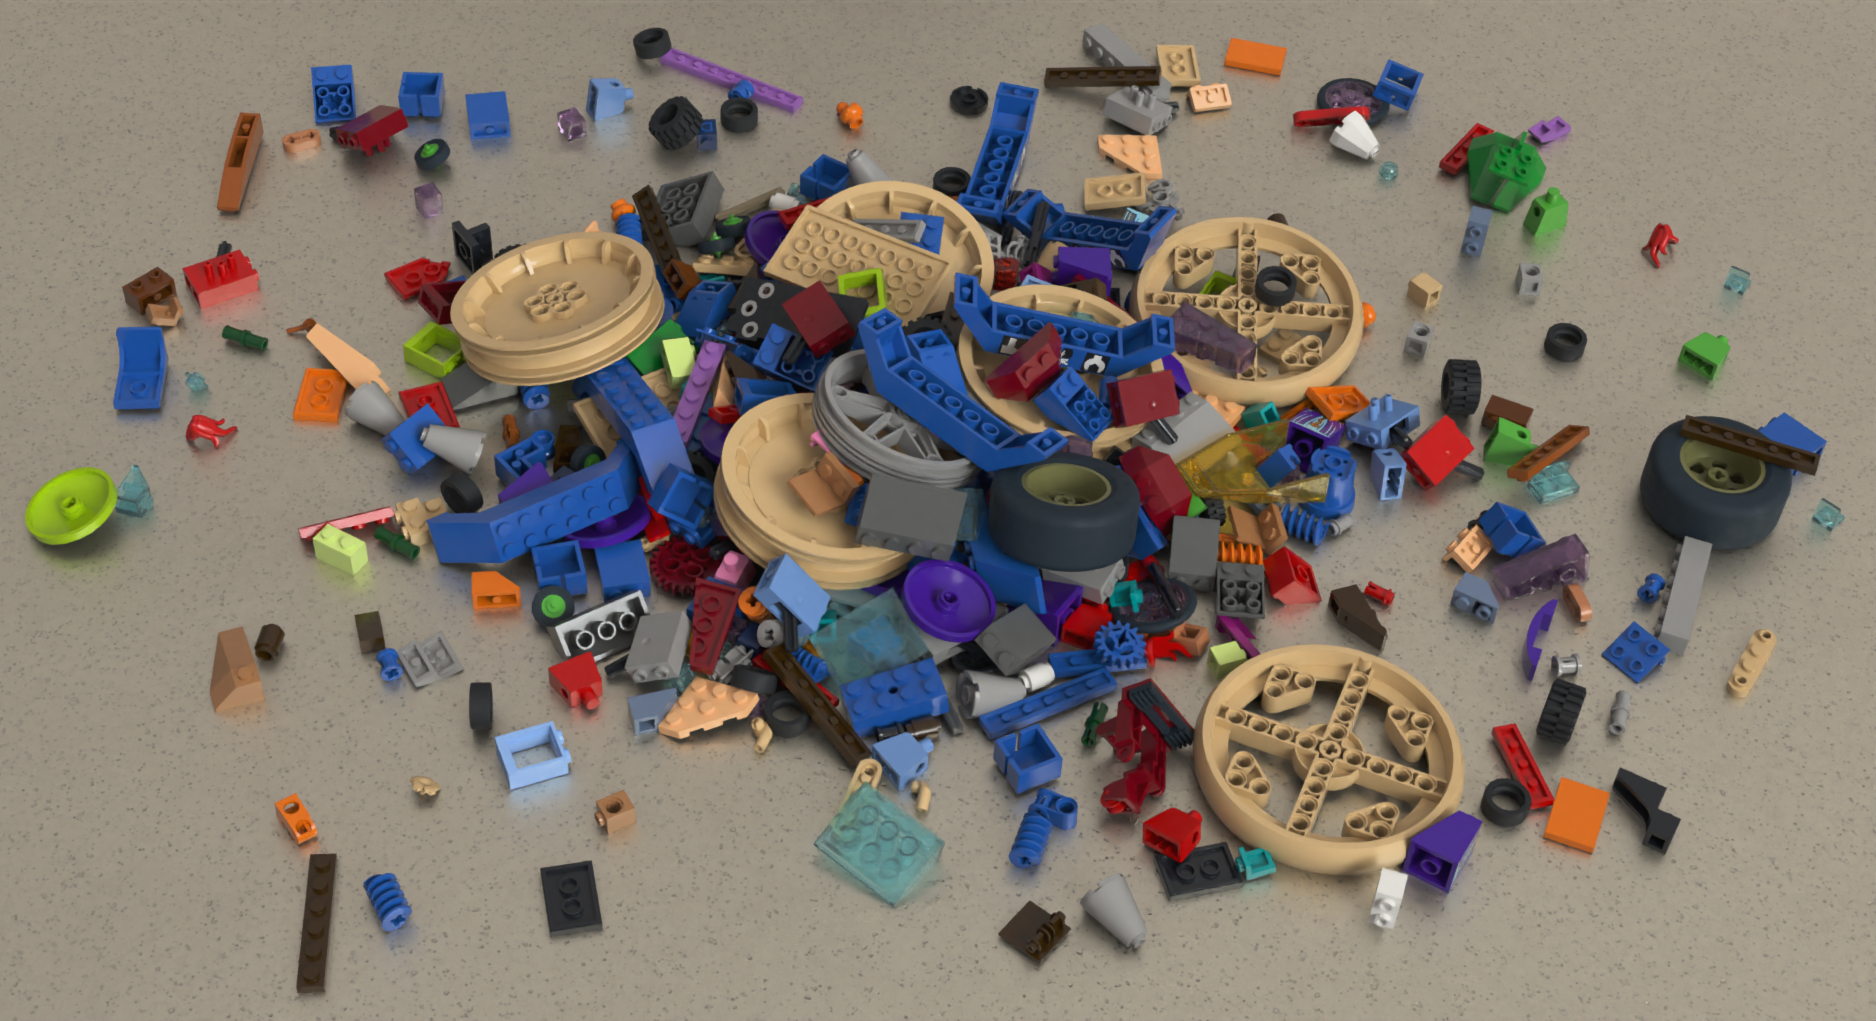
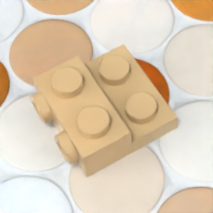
M417 497L395 504L396 511H393L396 524H401L402 526L400 530L404 539L417 546L432 542L426 520L448 512L441 497L420 503Z

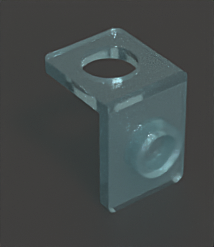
M1731 266L1723 287L1743 295L1752 282L1749 280L1751 274L1738 267Z
M1822 498L1818 503L1812 520L1831 532L1845 519V516L1840 513L1841 509Z

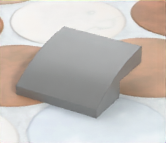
M442 631L422 643L415 639L396 651L416 687L437 682L464 669Z

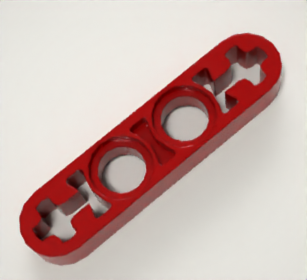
M1365 106L1298 111L1293 114V124L1296 127L1344 124L1342 120L1353 111H1357L1368 121L1370 119L1369 108Z

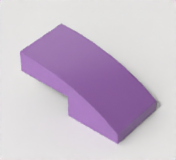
M1557 116L1549 122L1540 121L1529 128L1528 132L1543 143L1558 139L1571 132V126Z

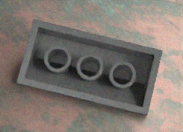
M631 590L548 626L547 630L556 651L563 661L591 651L596 662L632 646L640 617L650 615L641 590Z

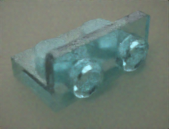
M1568 460L1548 465L1540 473H1537L1527 481L1526 487L1540 504L1579 492L1580 486L1568 472L1571 464Z

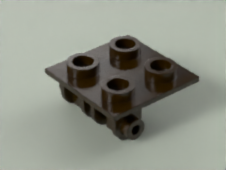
M1029 900L998 935L1038 963H1041L1068 934L1071 928L1065 924L1066 916L1063 912L1058 911L1057 913L1050 914Z

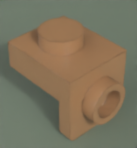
M172 297L169 306L147 304L145 310L150 324L157 326L176 327L179 318L183 315V307L180 305L177 297Z

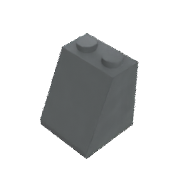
M1174 515L1169 543L1167 578L1184 582L1193 590L1213 592L1217 568L1220 520Z
M1023 604L993 622L975 639L1005 676L1019 673L1020 670L1027 668L1057 640L1027 604Z

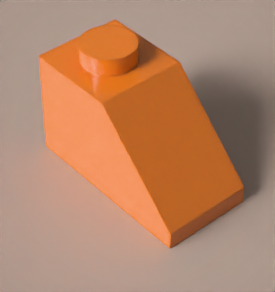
M497 571L472 572L473 609L522 607L519 586Z

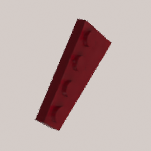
M696 577L689 666L690 670L714 675L739 604L738 600L742 589Z

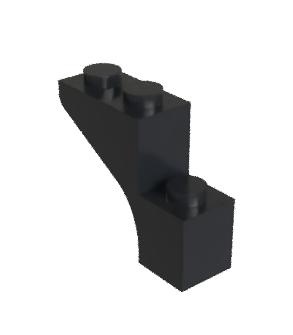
M1620 767L1612 786L1613 791L1643 822L1645 836L1642 845L1666 854L1681 821L1680 818L1658 809L1667 788Z

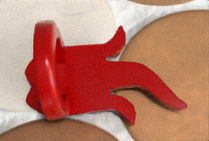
M1659 223L1654 228L1647 245L1642 247V250L1648 251L1650 249L1652 260L1660 268V262L1657 258L1659 250L1661 254L1668 255L1665 251L1667 243L1676 245L1679 239L1673 236L1668 224L1663 225Z
M194 415L187 427L186 439L194 441L202 437L212 441L216 448L219 445L217 437H225L237 429V427L232 426L224 430L218 427L225 423L224 418L216 421L207 416Z
M1173 630L1168 635L1151 636L1142 640L1146 642L1144 649L1145 657L1149 660L1150 668L1155 667L1156 658L1170 657L1176 662L1177 656L1172 650L1181 651L1189 658H1193V655L1180 642L1171 641L1174 637Z

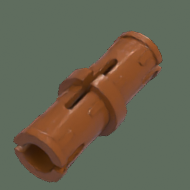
M511 414L505 415L502 418L504 428L502 437L506 442V449L518 444L520 439V431L516 423L517 419Z

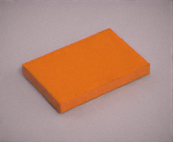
M1231 38L1224 65L1280 76L1287 48Z
M306 368L294 407L293 420L339 422L349 382L335 369Z
M1355 385L1308 387L1305 392L1329 421L1347 420L1370 404V401Z
M1561 777L1543 837L1593 853L1610 793Z

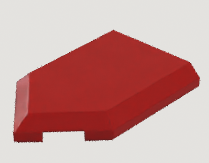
M420 258L384 273V277L400 298L405 300L420 294L422 284L444 282L451 262H430V259Z

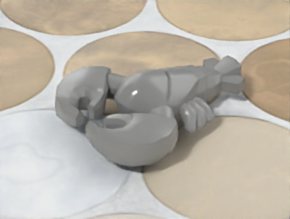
M1157 179L1147 187L1148 191L1154 194L1150 201H1148V194L1146 193V204L1133 206L1138 211L1149 209L1151 212H1154L1158 206L1173 207L1176 209L1174 217L1176 221L1181 220L1182 214L1185 213L1183 208L1177 209L1175 204L1179 201V196L1176 192H1173L1174 185L1166 179Z

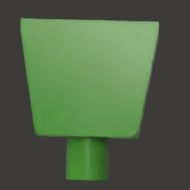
M1550 187L1547 194L1536 197L1532 201L1523 225L1534 236L1566 226L1568 201L1560 195L1559 189Z
M1704 332L1683 345L1678 361L1713 380L1724 365L1731 347L1728 345V339L1725 336L1719 335L1715 337Z
M1499 417L1484 444L1483 460L1514 465L1539 446L1530 443V430Z

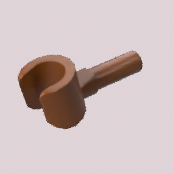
M308 318L302 325L288 328L286 331L287 334L304 330L309 333L317 323L314 319Z

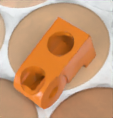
M296 793L275 803L277 818L285 825L297 845L318 835L308 811ZM294 803V806L284 810L286 805Z

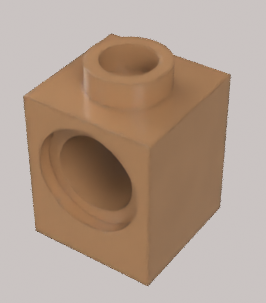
M624 790L596 801L597 812L594 813L595 820L599 827H604L608 835L636 823L635 807Z

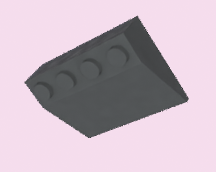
M713 171L660 186L656 198L675 245L691 246L706 240L725 190ZM644 228L642 231V240L649 241L647 233Z
M872 474L857 518L854 543L949 561L955 545L967 493Z

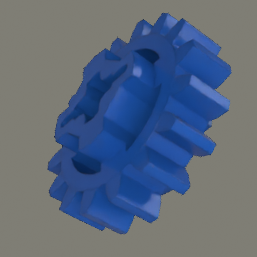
M1109 621L1106 627L1100 626L1099 631L1096 632L1093 648L1097 649L1095 655H1102L1101 662H1110V668L1116 664L1119 670H1122L1123 665L1131 669L1132 664H1139L1140 659L1143 658L1146 642L1142 641L1143 634L1137 635L1138 628L1130 629V623L1128 622L1125 626H1122L1120 621H1117L1116 625Z

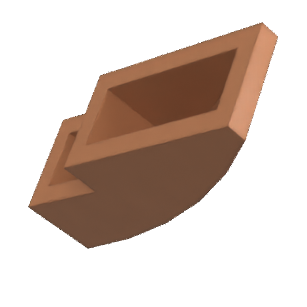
M1142 608L1134 621L1155 622L1171 617V614ZM1186 622L1170 630L1148 634V637L1170 634L1173 630L1174 637L1171 641L1180 642L1192 655L1198 657L1201 656L1210 643L1207 627L1187 624Z

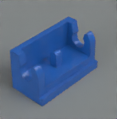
M1288 444L1270 456L1251 473V476L1269 492L1290 472L1296 469L1294 463L1299 465L1301 461L1292 449L1291 444Z

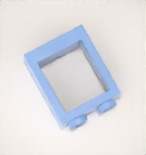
M553 721L494 737L496 753L510 790L569 773L570 752L568 748H563L564 739L560 729L556 730ZM547 743L551 744L556 758L517 769L511 753Z

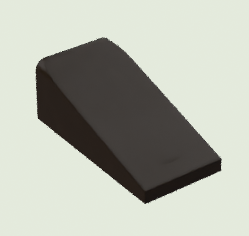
M379 611L354 615L361 653L386 649Z

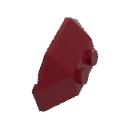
M1051 322L1046 324L984 379L993 397L1029 402L1060 374L1062 339Z
M1137 446L1120 456L1119 459L1124 472L1135 482L1139 490L1140 501L1149 517L1162 534L1167 536L1171 534L1174 515L1187 517L1193 494L1169 454Z

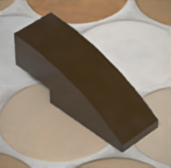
M560 425L555 444L556 453L553 462V474L563 466L570 469L571 457L582 444L583 426Z

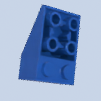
M352 65L311 67L315 123L343 122L355 119L356 103Z
M703 280L689 292L676 320L688 338L696 339L697 336L701 337L702 333L696 331L697 328L702 330L703 326L714 329L731 315L727 307L737 292L733 282Z
M772 323L753 361L754 368L772 378L783 382H790L794 386L814 392L834 352L830 350L816 359L808 345H806L795 364L788 365L782 358L797 334Z
M942 329L906 336L910 353L914 358L967 395L954 346Z
M1071 366L1061 372L1033 399L1047 418L1090 442H1093L1113 421L1110 411Z

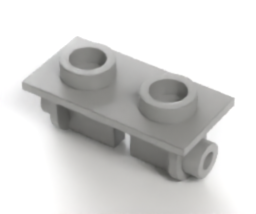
M742 645L733 647L723 658L729 664L727 665L720 659L714 675L707 674L708 678L711 681L731 685L730 681L734 666H750L754 650L752 649L746 653V649Z

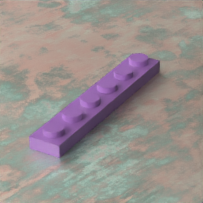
M704 341L674 414V419L685 448H688L724 358L726 344Z

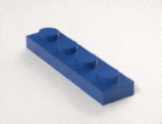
M1097 649L1048 654V663L1053 668L1055 678L1086 675L1104 667L1109 672L1144 669L1147 666L1145 653L1138 665L1132 664L1131 669L1123 665L1122 670H1119L1116 664L1110 668V662L1108 661L1102 663V655H1095Z

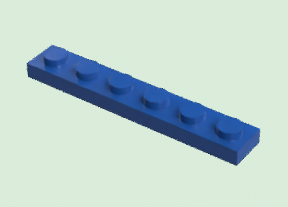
M1106 667L981 715L979 716L978 723L991 740L1117 690L1118 683Z

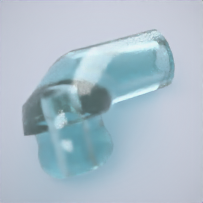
M792 183L787 195L797 198L798 201H801V205H804L806 198L799 192V184Z

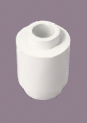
M778 192L775 196L772 195L769 202L771 210H786L801 205V201H798L797 198Z
M1038 663L1020 670L1017 679L1021 680L1022 684L1026 687V692L1030 693L1050 685L1055 678V674L1050 664Z

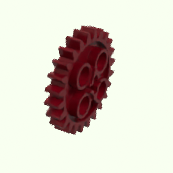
M682 535L681 540L672 537L671 543L664 540V547L658 545L657 551L652 552L650 575H652V581H657L658 588L664 586V592L671 589L673 596L681 592L682 597L686 593H690L694 597L696 577L704 580L708 576L714 578L725 556L717 560L709 556L710 547L714 546L711 541L701 549L695 544L693 546L688 544Z

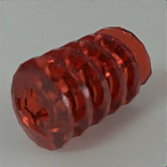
M1006 257L998 258L994 261L992 290L1004 291L1017 287L1020 265L1017 259Z

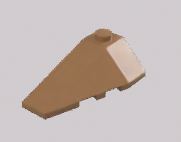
M243 626L218 633L210 685V696L215 713L265 700L260 676Z

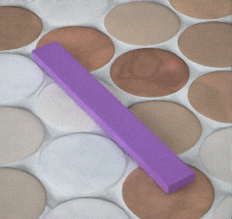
M671 48L668 53L660 57V63L728 89L735 87L740 80H747L754 87L752 98L794 113L803 104V97L674 48Z

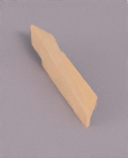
M317 323L306 335L312 344L355 389L366 382L370 385L372 384L371 381H375L385 393L390 391V388L379 377L381 371L371 360Z
M726 352L722 366L719 368L712 385L713 407L735 405L733 399L735 388L731 380L734 373L729 374L725 361H728Z

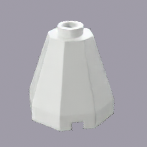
M1353 111L1342 120L1344 124L1341 128L1339 126L1336 127L1329 141L1343 151L1366 160L1369 158L1373 159L1380 151L1378 149L1380 144L1366 120L1357 111Z

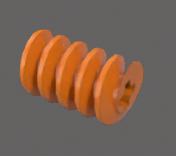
M1220 541L1218 544L1217 561L1263 565V552L1261 545H1257L1253 551L1251 544H1247L1244 550L1242 543H1238L1235 549L1233 542H1229L1225 548L1224 541Z
M755 586L745 589L739 596V607L751 621L761 624L766 620L778 619L753 595L756 589Z

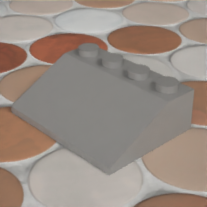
M1191 391L1179 400L1180 414L1164 418L1177 434V442L1167 445L1151 423L1134 435L1132 439V449L1137 446H1143L1169 454L1188 484L1242 441V437L1207 400Z

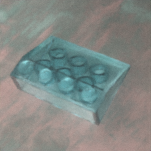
M893 586L808 637L820 658L828 665L827 670L838 688L842 684L905 666L929 651L915 623L906 613L902 600Z
M866 781L849 797L814 842L815 847L892 907L939 860L945 845V841Z

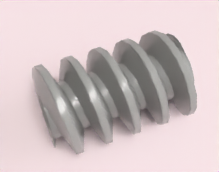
M779 619L766 620L759 625L757 638L761 647L770 649L781 643L785 644L784 624ZM809 634L798 638L799 647L807 643Z

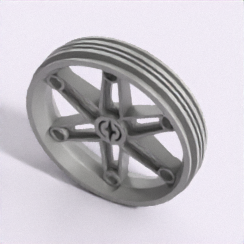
M865 349L854 350L839 356L823 372L813 396L812 419L816 431L822 430L823 433H819L827 448L840 461L869 480L872 474L958 491L967 486L981 471V468L977 467L967 457L960 460L944 461L936 447L955 452L957 450L933 435L918 421L905 414L899 407L887 401L884 396L876 391ZM862 382L870 395L847 390L841 385ZM965 386L967 396L984 408L980 400L970 393ZM845 415L870 426L862 432ZM881 430L888 434L880 439L875 436ZM898 444L907 455L889 447Z

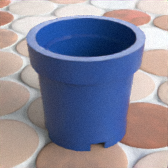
M1327 446L1326 449L1320 450L1319 448L1312 454L1308 471L1301 480L1296 494L1298 505L1303 511L1306 510L1308 515L1315 514L1316 519L1323 517V520L1329 521L1331 519L1336 520L1345 513L1352 512L1355 503L1354 477L1357 463L1356 460L1352 459L1351 453L1348 450L1338 446Z

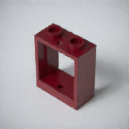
M466 281L422 284L418 304L438 325L452 324L450 316L452 304L449 303L453 302L455 295Z

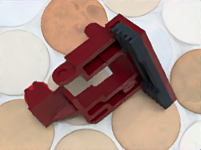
M1151 678L1122 688L1117 716L1099 724L1096 728V733L1100 737H1104L1112 746L1113 752L1120 762L1126 763L1134 757L1135 753L1141 752V760L1137 764V768L1123 772V779L1114 781L1103 788L1104 792L1100 799L1101 804L1111 814H1140L1141 805L1147 794L1155 798L1161 796L1165 791L1166 753L1172 752V748L1176 751L1177 747L1182 749V745L1184 747H1187V744L1189 746L1192 745L1194 739L1193 727Z

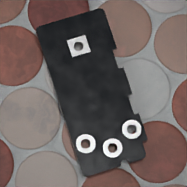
M752 277L747 278L734 306L736 312L734 315H730L726 329L731 333H736L735 338L741 344L757 348L761 347L772 323L798 334L799 331L787 315L782 304L807 288ZM828 292L855 333L847 341L831 349L834 352L831 358L837 359L839 356L850 352L859 331L858 324L864 319L869 302L864 298ZM753 306L752 311L747 312V309Z

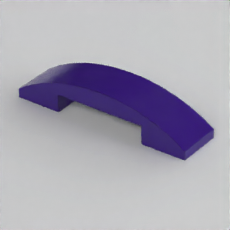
M1552 599L1542 606L1535 614L1529 626L1522 649L1523 670L1529 681L1533 680L1542 649L1533 647L1538 629L1548 632L1558 600Z

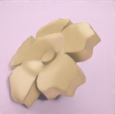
M414 776L409 781L412 783L413 790H416V792L420 791L422 795L425 793L430 796L435 795L441 788L437 782L425 776Z

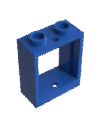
M1388 59L1372 96L1408 111L1424 74Z
M737 377L733 399L740 416H743L750 409L765 401L780 396L796 394V391H794L790 382Z

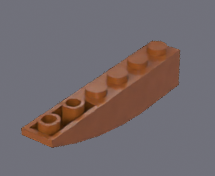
M240 112L224 165L217 210L239 211L264 133L260 113Z

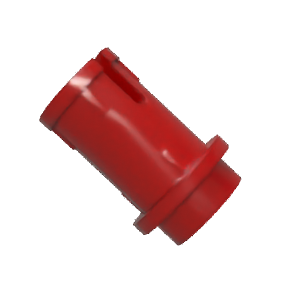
M1369 581V586H1366L1364 594L1381 602L1382 606L1385 604L1390 606L1395 597L1392 589L1387 590Z

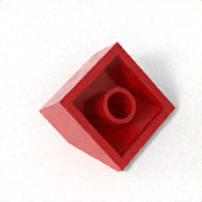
M1287 547L1280 548L1263 560L1264 575L1268 579L1270 585L1269 592L1274 599H1279L1286 605L1319 603L1322 601L1312 566Z

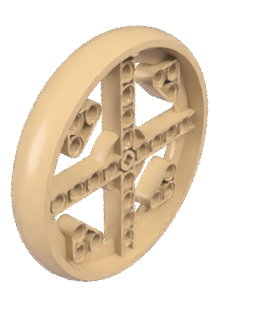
M1216 218L1190 225L1175 232L1164 240V243L1156 253L1138 270L1129 297V314L1138 322L1150 318L1151 314L1171 317L1173 321L1218 324L1224 333L1235 338V376L1210 369L1214 352L1213 348L1187 326L1179 325L1174 328L1175 350L1171 354L1182 364L1192 390L1205 397L1212 395L1216 396L1218 400L1235 402L1246 407L1245 410L1253 404L1273 401L1276 409L1291 406L1309 398L1305 394L1308 387L1331 386L1351 364L1358 351L1363 334L1364 316L1361 297L1353 277L1341 260L1330 249L1310 235L1288 225L1260 218ZM1236 248V284L1226 288L1220 295L1163 291L1164 286L1172 275L1175 287L1179 289L1190 287L1212 272L1215 258L1214 251ZM1257 250L1281 257L1279 266L1290 270L1295 275L1297 280L1296 292L1302 297L1308 299L1316 297L1320 285L1330 304L1291 301L1285 306L1275 307L1262 303L1255 294ZM1273 328L1331 333L1323 349L1319 337L1314 335L1304 337L1282 353L1278 368L1280 375L1257 378V339L1266 336Z
M1308 644L1278 648L1253 657L1234 668L1213 688L1201 708L1194 728L1192 744L1194 768L1203 795L1213 812L1246 845L1252 849L1261 848L1270 852L1274 861L1295 869L1326 875H1359L1382 871V868L1388 869L1405 862L1412 838L1456 813L1462 798L1465 780L1463 749L1457 730L1444 707L1423 684L1406 671L1386 660L1359 650L1333 645ZM1316 681L1345 684L1329 723L1315 724L1304 730L1243 710L1248 703L1262 694L1261 708L1267 713H1278L1309 703L1313 697ZM1367 692L1391 705L1388 708L1383 728L1401 757L1408 762H1417L1422 758L1425 750L1428 761V774L1364 751L1361 741L1352 730ZM1229 739L1292 761L1295 772L1304 781V784L1287 824L1277 820L1263 810L1268 804L1271 785L1254 756L1249 752L1239 751L1235 753L1230 763ZM1354 783L1416 805L1399 822H1397L1399 816L1398 807L1391 802H1382L1348 813L1345 817L1341 837L1311 833L1327 792L1345 789Z

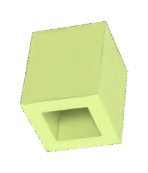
M1236 641L1210 647L1207 664L1216 680H1220L1234 668L1247 661L1245 651L1240 649Z

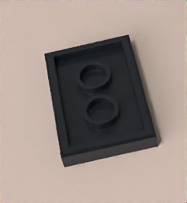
M1227 842L1196 847L1181 863L1164 854L1154 855L1153 861L1169 902L1242 888L1243 881Z
M592 860L540 868L550 937L603 929Z

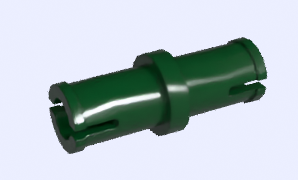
M226 325L222 331V338L238 342L243 347L250 346L265 351L268 346L267 338L252 334L251 331L246 329L242 331Z
M382 525L374 532L375 539L388 545L389 549L393 552L398 551L411 560H414L420 552L419 546L404 539L402 534H395Z
M1099 702L1094 703L1091 715L1085 721L1086 728L1081 737V742L1086 747L1089 746L1090 740H1092L1090 747H1094L1097 743L1099 735L1096 733V728L1104 722L1109 709L1103 702H1101L1099 709Z

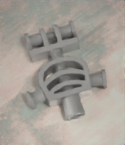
M985 233L993 254L994 272L1002 267L1003 272L1007 276L1016 277L1015 286L1019 287L1021 285L1019 272L1026 268L1023 265V260L1027 248L1024 244L1027 242V238L1023 235L1015 236V241L1010 242L1001 251V237L996 236L993 239L992 234Z

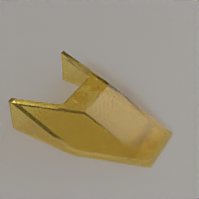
M1288 418L1228 433L1176 463V467L1196 497L1252 504L1325 502L1330 478L1329 473L1269 488L1255 466L1268 459L1280 448L1286 446L1290 422Z

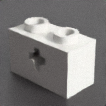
M1382 868L1368 922L1380 927L1394 928L1405 890L1407 874Z

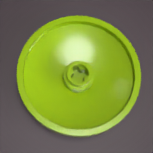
M82 467L61 473L46 482L31 498L25 512L26 526L37 540L46 544L58 545L79 540L95 531L110 516L117 502L118 493L116 485L106 472L97 468Z

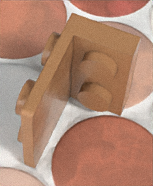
M832 451L824 454L815 470L793 477L787 482L815 517L848 505L860 486Z
M1271 503L1257 517L1232 505L1227 508L1234 537L1239 543L1251 544L1254 549L1257 545H1261L1262 552L1271 555L1288 539L1277 505Z

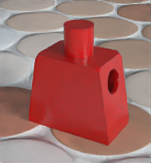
M1096 602L1094 607L1085 603L1081 604L1063 624L1060 642L1081 650L1096 649L1093 648L1096 632L1099 631L1101 625L1106 627L1109 621L1112 622L1113 615L1107 612V604Z
M591 651L548 668L549 684L569 706L575 707L584 703L587 709H594L599 705L600 700L598 697L603 694L602 680Z
M1169 808L1143 822L1142 843L1181 863L1200 842L1202 816L1196 810H1192L1187 814L1177 808Z

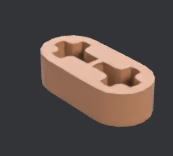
M307 129L285 135L282 138L283 150L287 153H297L318 147L321 144L320 132L316 129Z
M1579 584L1565 585L1563 587V598L1574 620L1577 623L1590 621L1592 619V609Z

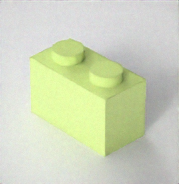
M688 337L662 340L660 354L670 390L680 388L686 380H689L696 363L694 359L696 357L695 347L690 345Z
M329 524L313 538L316 558L353 576L368 562L366 543Z

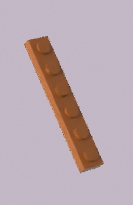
M1568 425L1508 468L1507 477L1517 479L1519 482L1529 481L1530 478L1540 473L1542 469L1551 465L1553 461L1560 458L1564 453L1589 436V426Z

